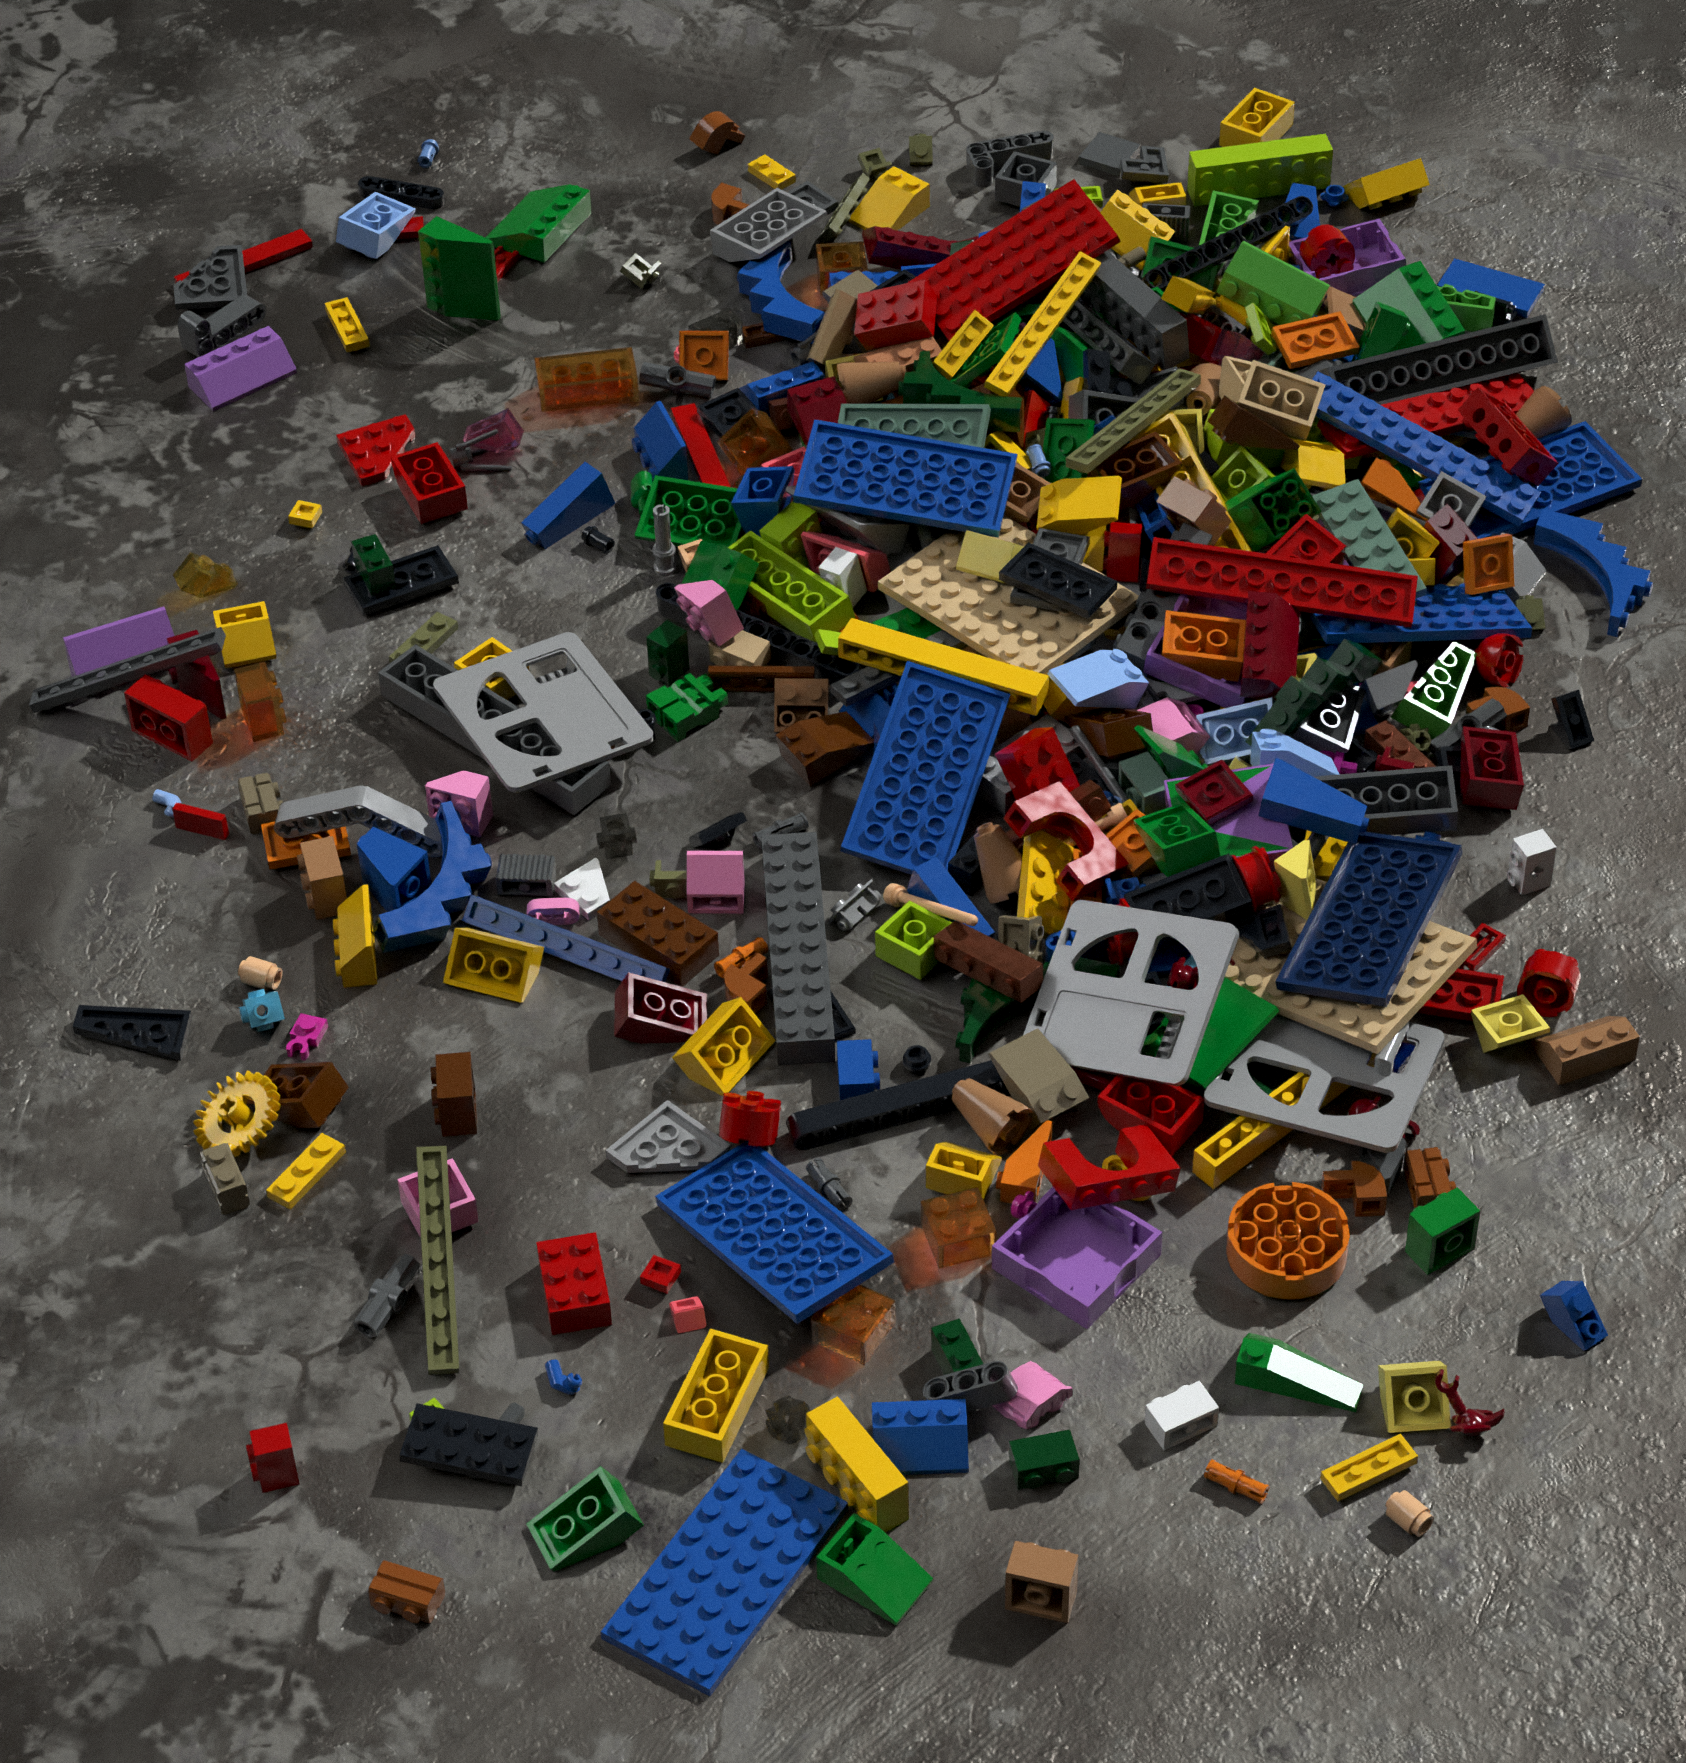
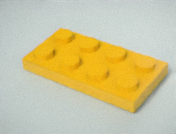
M1039 830L1024 837L1017 917L1030 918L1041 916L1042 925L1044 926L1043 938L1046 940L1052 933L1063 929L1068 915L1069 897L1055 880L1066 864L1072 862L1074 847Z

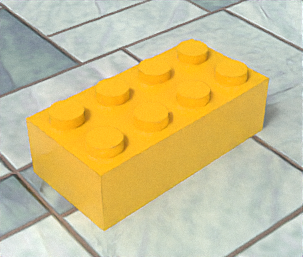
M710 1328L663 1422L665 1446L723 1463L769 1369L768 1345Z
M837 1396L806 1413V1453L814 1464L818 1463L823 1469V1474L828 1483L831 1485L835 1484L840 1490L841 1497L847 1501L848 1506H853L860 1517L878 1526L885 1533L909 1519L908 1481Z

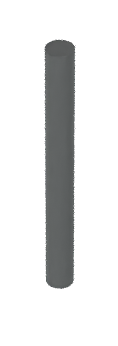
M1079 725L1071 727L1069 732L1113 796L1120 797L1122 803L1127 801L1129 798Z

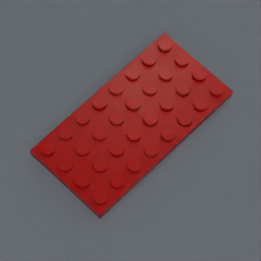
M1075 179L908 283L925 279L937 295L935 323L949 342L974 310L979 312L988 321L993 322L1059 281L1080 251L1092 258H1096L1121 241Z

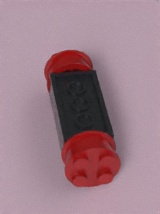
M1253 846L1250 853L1240 857L1228 853L1124 894V898L1119 899V904L1117 905L1229 923V921L1257 912L1258 907L1270 902L1274 905L1279 904L1281 896L1278 888L1281 887V882L1276 871L1271 872L1268 865L1270 861L1265 848L1259 849L1257 846ZM1138 932L1122 933L1105 939L1109 947L1106 951L1111 964L1117 963L1119 966H1122L1124 960L1131 957L1138 939ZM1163 937L1158 942L1155 953L1180 942L1170 937Z

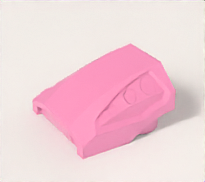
M1030 1361L1011 1372L1018 1386L1016 1395L1011 1400L993 1405V1407L1005 1418L1015 1421L1019 1427L1031 1429L1038 1425L1040 1417H1043L1046 1412L1059 1410L1066 1398L1069 1399L1073 1396V1388L1065 1386L1049 1372L1043 1370L1037 1363Z

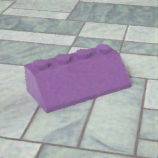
M269 326L184 364L188 387L212 411H216L297 373V369L281 337Z
M163 606L63 637L71 676L73 677L168 645L166 638L174 636L166 609Z

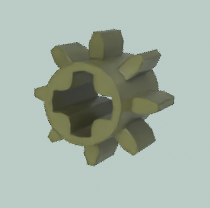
M1410 724L1409 728L1401 729V733L1421 753H1429L1428 747L1433 739L1428 734V728H1420L1419 724Z

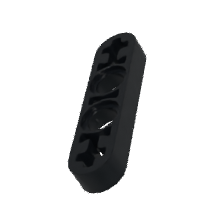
M366 176L358 181L359 194L364 198L377 192L409 206L439 209L445 204L444 192L437 187L373 176Z

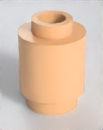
M249 956L240 963L238 976H240L241 983L266 991L270 989L276 990L282 979V969L278 968L275 963Z
M1406 1490L1400 1493H1393L1386 1502V1516L1410 1535L1415 1534L1417 1537L1424 1535L1434 1521V1517L1430 1514V1509Z

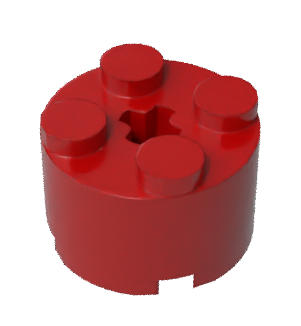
M1325 224L1313 228L1308 233L1309 236L1305 242L1302 241L1300 245V256L1309 270L1315 271L1316 278L1318 279L1354 269L1355 249L1346 236L1332 225Z
M1537 949L1525 962L1517 986V996L1523 994L1540 1016L1555 1017L1560 1012L1565 1011L1566 1013L1574 1003L1581 979L1577 960L1559 952Z
M747 1091L746 1096L736 1093H724L719 1137L739 1144V1139L749 1141L748 1145L750 1146L773 1145L778 1136L781 1101L777 1099H764V1093L758 1091Z

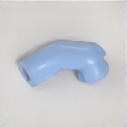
M157 789L152 797L153 802L167 806L164 811L165 815L174 818L172 808L176 802L181 803L178 796Z

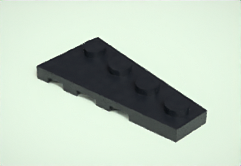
M79 1005L73 1023L74 1034L182 1061L192 1022L191 1010Z

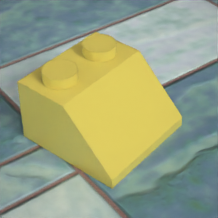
M1441 1361L1378 1365L1380 1398L1388 1433L1446 1429L1451 1427L1449 1400L1446 1394L1440 1392L1435 1385L1436 1374L1440 1369L1444 1370L1443 1382L1448 1383L1447 1366Z

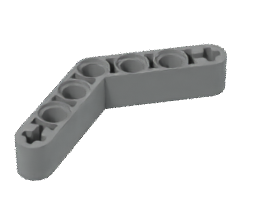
M356 786L284 802L279 806L274 824L275 833L283 838H294L361 824L370 829L372 827L378 828L424 849L429 857L436 858L443 855L441 835L436 819L368 786Z

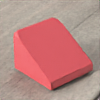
M696 1296L669 1303L678 1333L706 1327L704 1307L699 1297Z

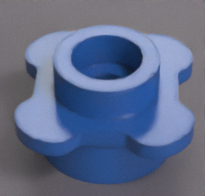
M1330 185L1326 188V192L1321 193L1320 198L1326 200L1330 206H1338L1341 202L1348 201L1349 196L1344 194L1345 190L1342 186Z

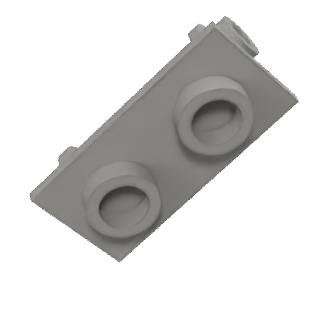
M869 880L864 886L859 883L849 893L850 898L847 901L839 900L831 909L833 915L828 924L830 925L836 920L840 930H850L864 917L857 910L858 908L867 915L878 906L882 897L878 891H872L869 888L873 880Z

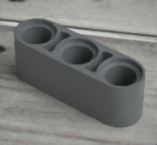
M993 1361L935 1377L924 1385L922 1393L926 1400L966 1399L967 1413L1011 1400L1016 1395L1018 1386L1007 1365L1001 1361Z

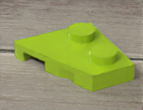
M1251 303L1245 307L1248 316L1245 320L1253 333L1251 340L1257 349L1261 348L1269 355L1275 352L1277 347L1271 334L1272 327L1275 325L1254 303Z

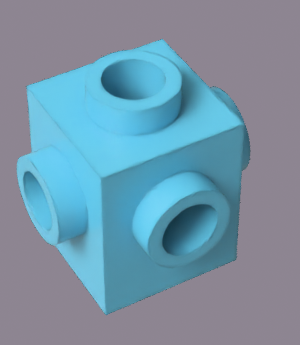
M264 989L249 992L247 993L248 998L242 1000L243 1006L239 1007L243 1024L248 1023L250 1028L256 1027L257 1032L274 1028L273 1022L285 1019L278 991L265 994ZM260 1005H263L265 1008V1012L262 1015L257 1014V1008Z

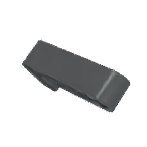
M1036 131L969 144L966 148V168L973 183L978 187L992 185L994 182V171L1001 170L1014 151L1051 160L1054 152L1053 134L1049 131Z
M241 295L206 319L192 311H185L178 320L181 346L196 357L210 353L217 348L227 345L260 323L266 315V307L248 295Z

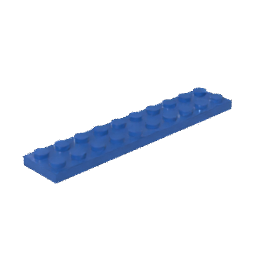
M1319 371L1312 380L1326 384L1315 415L1323 421L1434 481L1441 471L1485 495L1483 508L1520 527L1538 500L1541 492L1532 486L1512 477L1510 474L1501 471L1486 461L1477 458L1464 449L1453 445L1442 437L1429 432L1418 424L1407 420L1396 412L1383 407L1374 400L1359 394L1352 388L1335 381Z

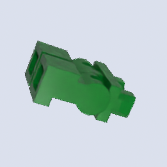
M689 673L684 676V680H677L668 688L664 685L647 694L646 704L647 709L655 714L656 723L661 727L663 726L664 730L679 742L686 738V732L696 726L706 725L711 720L715 721L720 718L719 709L728 704V694L722 688L711 692L713 690V682L707 674L695 678Z

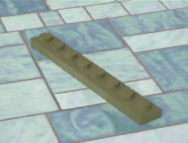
M1180 368L1067 456L1066 467L1077 470L1080 473L1088 474L1200 385L1201 375Z
M416 1147L428 1375L459 1373L447 1147Z

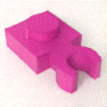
M300 1013L289 1033L291 1041L286 1046L288 1057H292L295 1051L301 1050V1060L305 1061L309 1057L308 1047H318L328 1028L327 1019Z

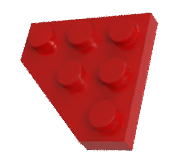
M404 414L337 434L336 439L361 486L385 480L390 474L389 469L392 466L391 456L405 452L404 447L408 442H412L415 437V429L407 415Z

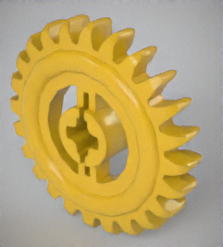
M248 1070L245 1076L236 1072L237 1082L226 1076L228 1084L226 1088L216 1082L219 1093L215 1094L207 1091L212 1101L200 1100L206 1111L196 1110V1114L201 1119L193 1121V1124L197 1127L193 1133L198 1137L196 1141L203 1150L228 1143L233 1156L236 1157L240 1155L241 1150L247 1153L250 1151L251 1145L256 1147L259 1145L258 1140L260 1138L265 1139L267 1137L266 1131L273 1129L272 1121L277 1120L279 1115L276 1112L280 1110L281 1106L277 1086L272 1083L270 1078L263 1076L259 1072L253 1074ZM247 1100L255 1102L254 1113L247 1106ZM223 1120L231 1127L230 1133L223 1131Z

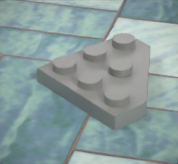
M667 1100L605 1151L606 1158L626 1173L701 1169L729 1152L731 1145Z

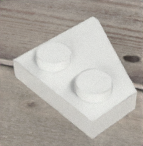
M597 858L592 859L554 883L555 892L562 898H572L579 903V913L588 921L596 917L597 911L610 901Z

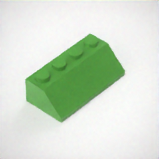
M1242 241L1227 267L1216 292L1244 307L1254 303L1270 320L1283 325L1316 317L1330 285Z

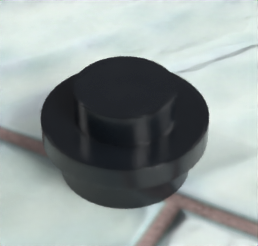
M911 1046L903 1055V1065L911 1072H923L931 1066V1055L923 1046Z

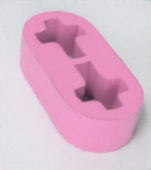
M572 898L533 899L527 904L526 915L553 925H571L579 920L580 906Z

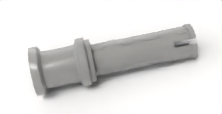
M657 505L653 508L656 540L652 548L653 555L656 558L654 571L658 575L668 576L677 569L673 558L676 550L671 542L670 510L668 506Z

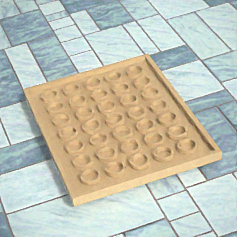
M1004 515L999 538H994L1025 546L1028 542L1033 544L1037 534ZM949 530L878 581V589L984 656L1047 675L1050 669L1058 667L1134 610L1139 597L1136 593L1117 583V590L1089 619L1064 608L1060 612L1010 603V595L1014 586L956 570V564L966 533L957 530ZM1082 562V566L1100 573L1099 571Z
M1317 878L1315 904L1327 883ZM1270 902L1258 907L1257 912L1275 905ZM1281 904L1293 948L1307 920ZM1429 921L1387 1007L1277 990L1275 981L1291 950L1264 958L1240 938H1238L1231 957L1235 961V965L1229 964L1224 978L1233 981L1275 1005L1279 1009L1277 1013L1279 1015L1379 1054L1477 948V940L1474 937Z

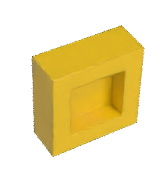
M298 500L288 515L289 524L313 528L322 514V506Z

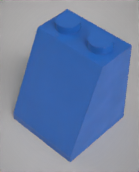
M1050 338L1018 383L1024 387V392L1034 390L1049 402L1051 406L1062 401L1063 395L1055 342Z
M793 466L747 468L731 502L745 534L751 530L761 537L759 530L791 503L792 496L785 490L787 486H793L795 473Z
M372 827L365 835L360 837L357 843L362 882L365 885L368 884L369 891L386 912L408 904L430 887L431 876L426 850L375 827Z

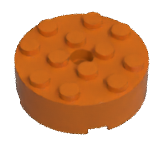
M1292 1182V1186H1274V1183L1259 1186L1242 1196L1230 1213L1226 1245L1228 1262L1233 1272L1245 1285L1264 1296L1279 1299H1302L1317 1295L1330 1288L1340 1278L1346 1267L1350 1238L1348 1219L1342 1207L1331 1196L1313 1186Z

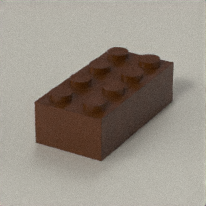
M635 880L597 911L598 933L601 937L627 953L670 968L667 979L680 987L687 984L719 956L718 932Z

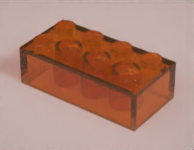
M632 347L534 358L541 412L639 401L638 377Z

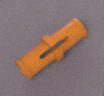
M757 937L743 947L738 946L734 948L730 955L714 963L717 975L724 978L725 972L731 964L741 968L746 961H750L757 953L761 955L766 954L769 949L768 945L762 937Z
M1213 1459L1210 1460L1205 1469L1209 1471L1204 1473L1205 1479L1227 1487L1228 1492L1234 1495L1236 1492L1257 1501L1259 1504H1262L1268 1495L1265 1491H1269V1485L1246 1476L1245 1471L1241 1469L1235 1471Z

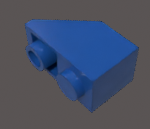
M1561 1281L1539 1295L1552 1323L1582 1350H1587L1608 1336L1583 1281Z

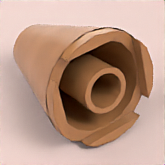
M899 361L845 362L837 364L839 380L842 383V392L847 404H870L898 390L899 381L904 380L905 372H907L906 366H901Z
M1212 363L1199 364L1190 371L1201 375V384L1185 396L1187 408L1202 409V415L1208 414L1210 409H1216L1221 401L1219 397L1221 366Z
M1546 386L1536 389L1516 413L1537 439L1565 429L1572 424V417L1567 405L1562 407L1559 403L1561 397L1554 390Z
M988 822L977 828L978 833L974 835L988 901L990 903H998L1008 900V895L1015 892L1019 895L1022 865L1021 852L1000 825H993L992 822Z
M973 1079L960 1080L952 1089L953 1103L987 1149L996 1156L1005 1154L1007 1150L1004 1147L1010 1142L1016 1145L1032 1122L1029 1113H1033V1111L1027 1105Z

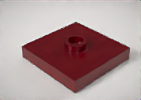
M1223 760L1175 784L1176 792L1208 825L1254 801L1253 794Z

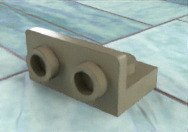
M1000 916L998 941L1043 963L1044 956L1041 950L1044 926L1042 925V917Z

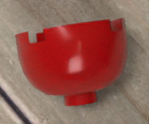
M1497 633L1486 637L1475 650L1477 656L1474 662L1477 673L1485 682L1507 688L1509 687L1507 685L1509 682L1514 683L1517 680L1524 655L1519 654V647H1523L1520 638L1511 634Z

